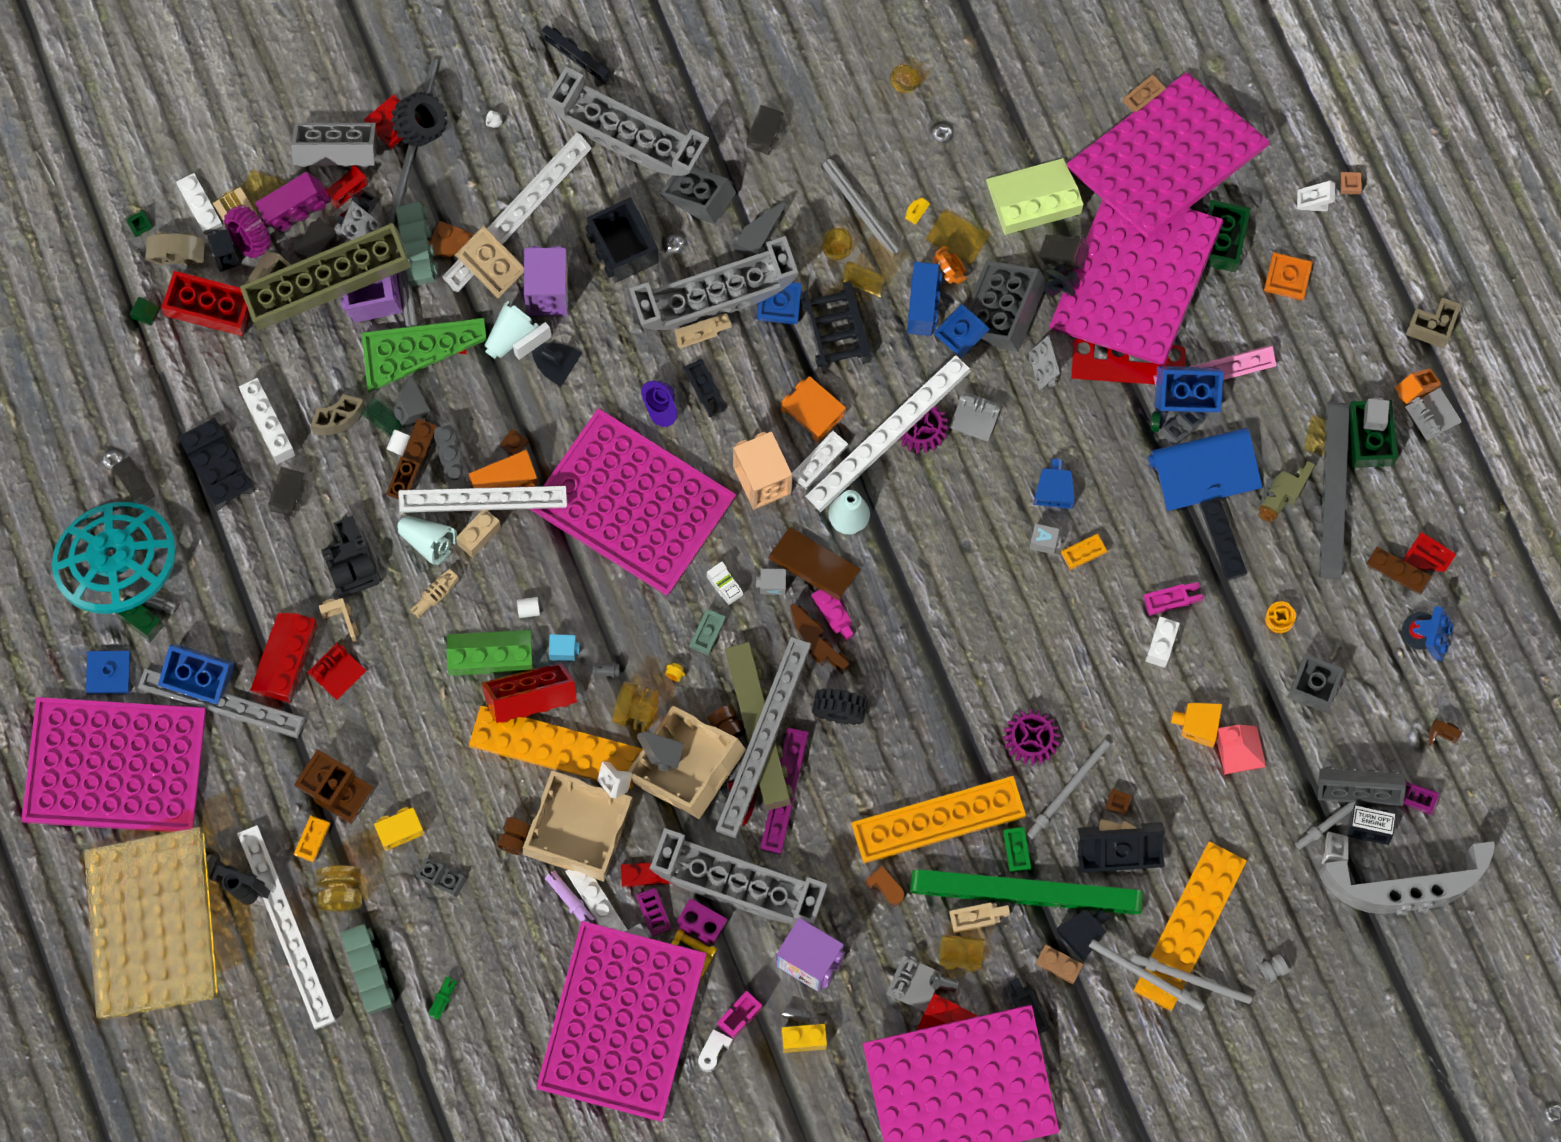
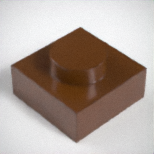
M511 429L500 443V447L511 455H515L524 450L529 440Z
M1112 788L1105 810L1125 817L1132 795Z

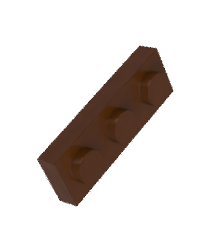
M1376 547L1366 563L1369 568L1420 596L1432 579L1430 575L1379 547Z

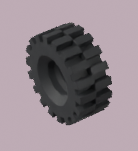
M822 688L816 691L812 713L830 722L834 721L835 723L847 725L848 723L851 725L861 724L864 722L868 701L863 696L849 693L846 690Z

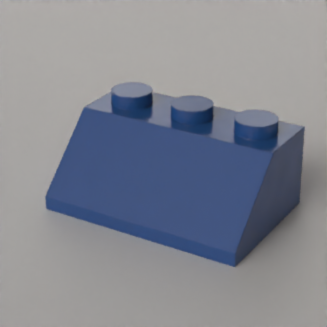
M178 644L169 645L157 686L218 705L230 682L235 662Z

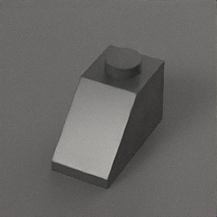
M409 376L401 387L393 409L395 417L400 421L402 427L416 423L418 418L424 420L430 411L412 376Z
M648 732L638 733L637 739L651 764L657 765L659 770L666 772L678 768L684 743Z

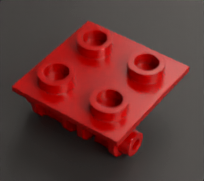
M336 643L307 673L331 696L338 700L367 670L349 655L341 644Z

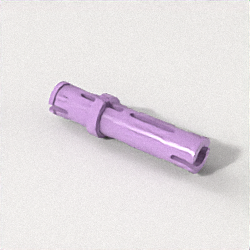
M554 870L551 872L552 875L548 874L545 880L570 908L569 912L575 914L580 922L593 923L595 918L585 908L584 902L575 896L557 872Z

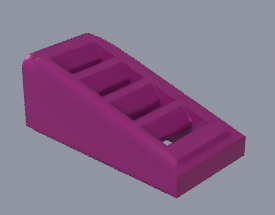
M1406 782V788L1408 789L1404 796L1403 804L1433 816L1440 800V794ZM1412 790L1415 791L1413 800H1409ZM1420 794L1424 795L1421 803H1417ZM1428 798H1432L1430 805L1426 806Z
M653 888L637 894L636 899L652 937L672 930L657 889ZM654 896L655 900L643 903V900ZM654 905L658 906V908L648 912L646 911V909L649 907H652ZM661 913L660 917L652 920L649 919V917ZM664 921V925L653 929L652 925Z

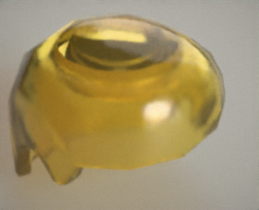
M900 64L894 67L890 74L891 85L900 93L908 94L914 92L922 81V77H919L918 69H913L909 65Z
M833 228L825 233L822 251L827 258L834 261L843 260L850 255L853 242L847 230Z

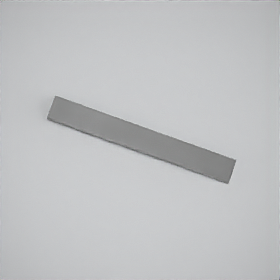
M147 668L144 669L138 685L139 690L194 707L206 708L207 711L297 739L299 738L305 721L304 717L227 693L223 694L219 704L216 705L157 686L161 673Z

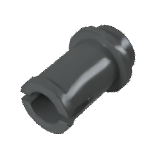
M613 662V664L594 663V676H612L613 679L620 676V664H616V662Z
M941 973L932 974L929 981L933 989L937 990L940 988L951 992H956L959 983L957 979L942 976Z
M789 1005L785 1007L782 1018L796 1022L800 1026L808 1025L811 1017L808 1011L805 1010L803 1012Z

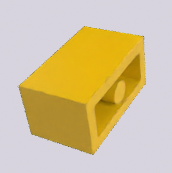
M402 808L397 811L396 815L391 817L389 815L383 816L374 824L385 851L425 835L414 808Z
M825 1024L782 1027L781 1029L783 1053L826 1050Z

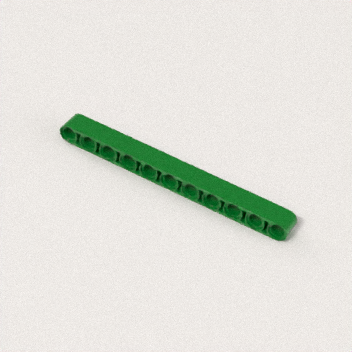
M912 870L910 892L919 895L1099 911L1101 909L1104 912L1142 914L1143 891L1135 889L930 870Z

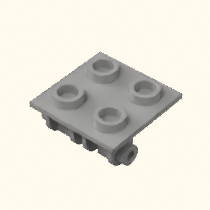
M351 201L343 224H337L334 230L338 236H341L343 239L345 238V242H348L381 228L382 224L355 202Z
M1047 336L1029 352V360L1033 366L1035 381L1038 384L1039 390H1042L1047 384L1049 387L1057 385V376L1060 374L1050 337Z
M1441 388L1422 398L1417 397L1412 401L1413 403L1405 406L1426 441L1462 422Z
M963 391L949 428L988 442L1002 405Z
M903 955L886 995L925 1012L935 991L929 984L932 974L941 972L917 962V959L910 956L908 958Z

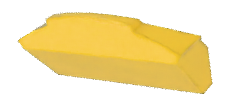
M921 197L914 200L907 208L905 219L913 224H917L930 203Z

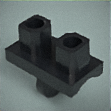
M1061 264L1054 269L1048 266L1043 269L1044 273L1049 275V280L1044 284L1046 294L1055 296L1061 291L1071 297L1076 294L1073 287L1080 282L1076 272L1071 271L1068 273L1065 266Z

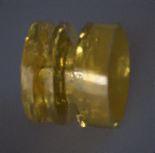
M624 681L617 698L612 723L626 727L630 719H633L634 730H637L640 722H643L641 731L648 732L658 711L659 691L654 689L650 698H648V687H645L642 694L638 695V684Z
M334 865L318 869L316 877L319 880L316 881V885L324 890L316 893L317 908L324 911H349L360 908L362 906V892L354 887L362 884L361 879L358 878L361 876V869L346 865Z

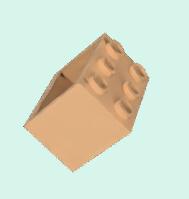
M772 431L769 433H759L755 436V439L740 441L736 444V447H733V468L753 510L791 494L792 473Z

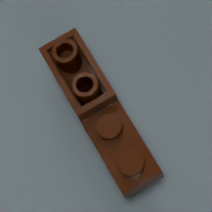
M419 418L417 419L386 495L399 500V490L413 489L432 447L430 445L434 438L435 428L438 427L437 425Z
M792 603L790 605L792 623L799 639L811 644L809 654L821 667L828 661L843 675L849 669L848 658L843 653H837L833 650V645L827 639H821L824 630L822 629L823 625L817 619L812 620L807 615L808 612L801 605L796 606Z

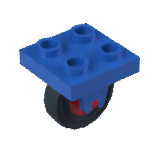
M1435 606L1433 615L1425 612H1416L1410 615L1402 625V636L1410 647L1417 650L1428 649L1435 660L1443 661L1444 654H1447L1449 649L1447 641L1449 635L1453 632L1454 625L1444 608Z

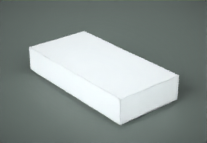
M546 322L541 324L513 344L514 354L519 360L552 337L548 324Z

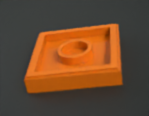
M1273 252L1264 291L1303 301L1313 261Z

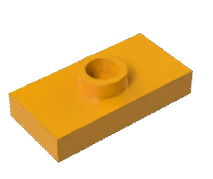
M1097 533L1062 550L1061 555L1071 571L1106 554L1108 551Z
M310 815L294 856L314 863L330 827V822Z

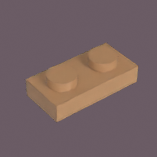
M1152 74L1127 94L1122 102L1132 112H1137L1165 91L1166 88Z
M1046 944L1035 965L1071 984H1074L1084 965Z

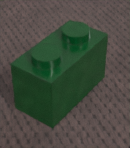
M128 595L124 600H128L132 597ZM142 605L116 613L118 618L149 642L164 627L161 620Z

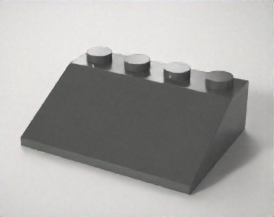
M986 260L967 306V309L990 329L979 341L1000 349L1019 352L1043 294L1044 284L1047 281L1039 269Z

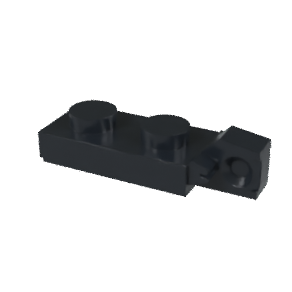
M1019 978L1010 981V986L1013 990L1010 996L1015 1008L1031 1004L1038 1035L1049 1030L1050 1025L1032 990L1028 986L1023 987Z

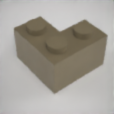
M1441 298L1434 315L1416 308L1405 335L1444 349L1450 338L1461 304Z

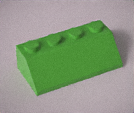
M531 630L447 634V670L449 676L513 673L533 669Z

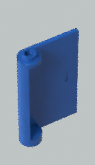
M1247 428L1152 450L1151 455H1148L1150 467H1154L1158 472L1166 511L1262 488L1252 440Z

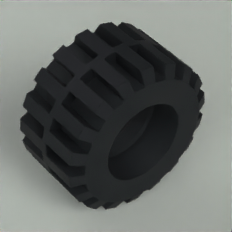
M424 91L415 92L400 100L394 106L396 109L392 111L394 117L391 118V122L395 125L393 129L394 131L397 130L398 138L402 137L405 144L409 142L410 146L417 145V147L426 145L439 138L446 130L445 125H447L448 120L445 117L447 112L443 111V103L440 105L439 99L437 97L433 98L431 93L426 94ZM415 111L423 117L424 128L417 123L414 115Z

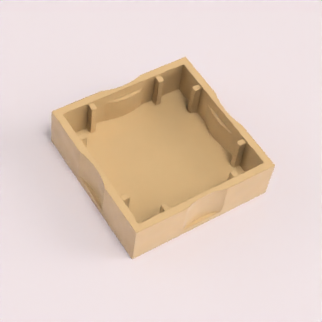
M672 706L656 729L655 735L684 743L678 768L672 769L670 772L659 770L657 765L651 764L643 749L628 772H632L631 781L635 786L700 819L746 749L738 738L716 727L706 725L695 716Z
M551 771L541 798L540 809L531 824L524 843L523 855L567 870L577 871L604 882L632 806V797L623 794L617 798H611L603 787L591 786L579 779Z

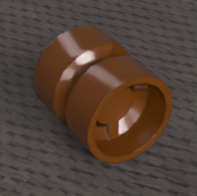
M731 705L724 706L708 716L711 726L736 738L745 733L741 722L735 720L737 716Z
M507 817L503 826L504 833L500 834L496 846L503 851L521 856L524 846L523 841L527 838L531 825L521 820Z

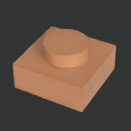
M1341 172L1340 194H1361V172Z

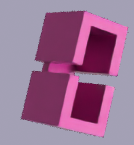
M746 991L735 1002L733 1010L730 1008L717 1022V1027L734 1041L746 1028V1022L750 1023L762 1010V1004Z

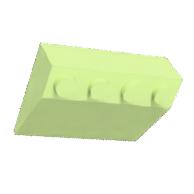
M1063 158L986 179L1004 235L1082 213L1083 202L1078 187Z

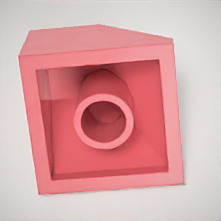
M1234 725L1218 728L1216 740L1224 775L1266 767L1257 726Z

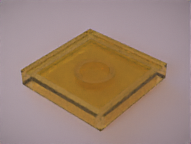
M847 261L844 267L843 282L851 281L852 286L881 297L885 277Z

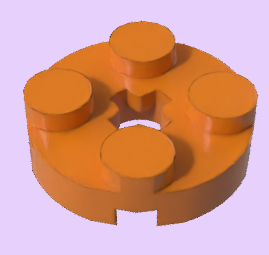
M942 246L935 252V256L932 259L944 271V278L948 283L955 282L956 284H961L968 278V276H964L966 269L955 253L950 255L947 252L949 248Z

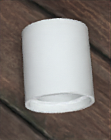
M394 430L386 449L403 456L410 436Z
M538 597L517 600L519 618L540 616Z

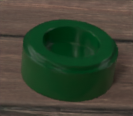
M1152 412V432H1159L1161 412Z

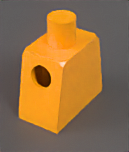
M1188 703L1185 713L1172 712L1171 723L1182 725V737L1213 748L1216 742L1222 704Z

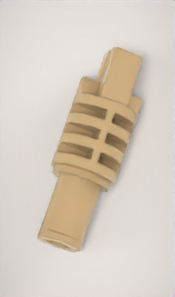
M448 569L422 593V598L409 609L410 612L420 619L431 606H436L458 582L459 577L456 573Z

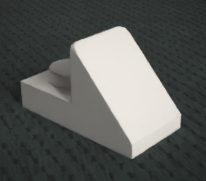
M1332 181L1302 188L1297 192V209L1328 211V204L1335 202V183Z
M602 761L597 781L611 798H617L628 792L632 772L617 771L610 762Z
M1327 832L1322 864L1348 861V837Z

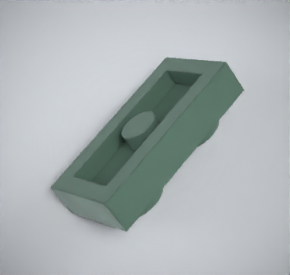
M706 609L689 648L709 656L726 617Z

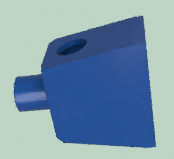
M1052 459L1050 469H1042L1033 505L1066 509L1073 508L1072 472L1063 470V460Z

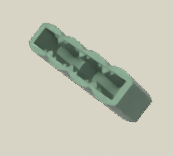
M420 202L396 207L401 240L412 266L406 269L411 287L435 282V275H438L436 263H432V257L435 256L433 245H429V238L432 236L429 225L426 226L425 219H428L426 207H423Z
M365 924L340 932L367 1014L370 1015L393 1007L391 1001L395 999L391 988L387 989L384 982L388 980L385 969H380L377 962L381 960L378 948L373 949L371 941L375 940L371 928L366 929Z

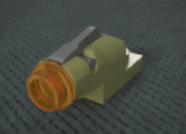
M1307 461L1305 467H1299L1295 476L1283 471L1275 479H1269L1260 502L1258 516L1267 522H1273L1287 503L1294 505L1315 464Z

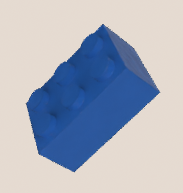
M914 262L907 334L931 336L932 329H936L942 272L938 271L939 264Z
M1157 366L1154 407L1160 411L1221 412L1224 371L1211 367Z

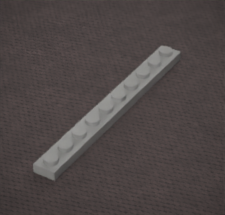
M793 637L790 638L716 827V832L733 838L738 836L810 651V643Z

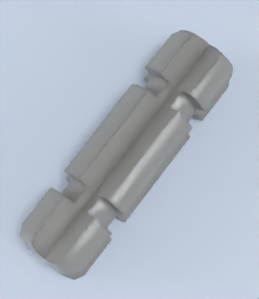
M155 596L141 604H145L146 607L155 610H164L168 614H173L176 609L175 603L166 602L164 599Z

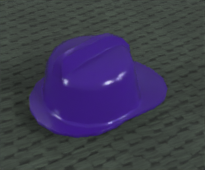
M662 380L646 382L641 388V396L649 416L657 425L669 427L677 419L674 389Z

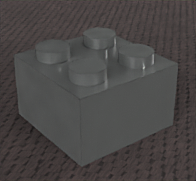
M1305 654L1300 662L1287 698L1327 713L1344 669Z

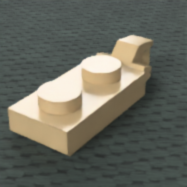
M722 314L674 330L676 343L681 349L716 337L718 332L731 328L730 319L727 314Z
M990 902L949 911L953 932L957 933L996 925V923H1000V918L1010 916L1008 905L997 907L996 903L991 904Z

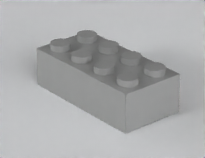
M295 123L291 142L293 166L320 165L326 167L329 165H340L346 167L349 165H360L366 167L375 165L377 150L376 123Z

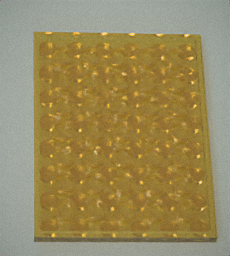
M196 827L84 850L97 1019L103 1020L218 998L204 829Z

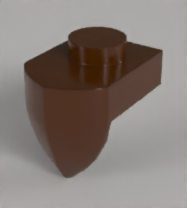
M1435 720L1429 731V746L1432 745L1437 735L1455 744L1459 740L1462 731L1458 730L1459 728L1455 724Z

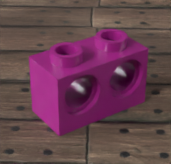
M690 898L677 919V924L680 925L679 929L684 930L685 933L690 934L692 932L698 936L697 939L704 944L709 945V943L715 945L727 924V918ZM688 914H695L698 919L696 922L690 923L686 920V916ZM713 924L717 929L714 933H707L704 930L705 926Z

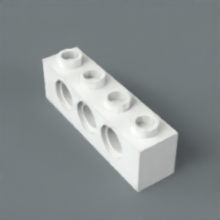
M258 378L239 386L241 395L276 465L294 457L293 448Z

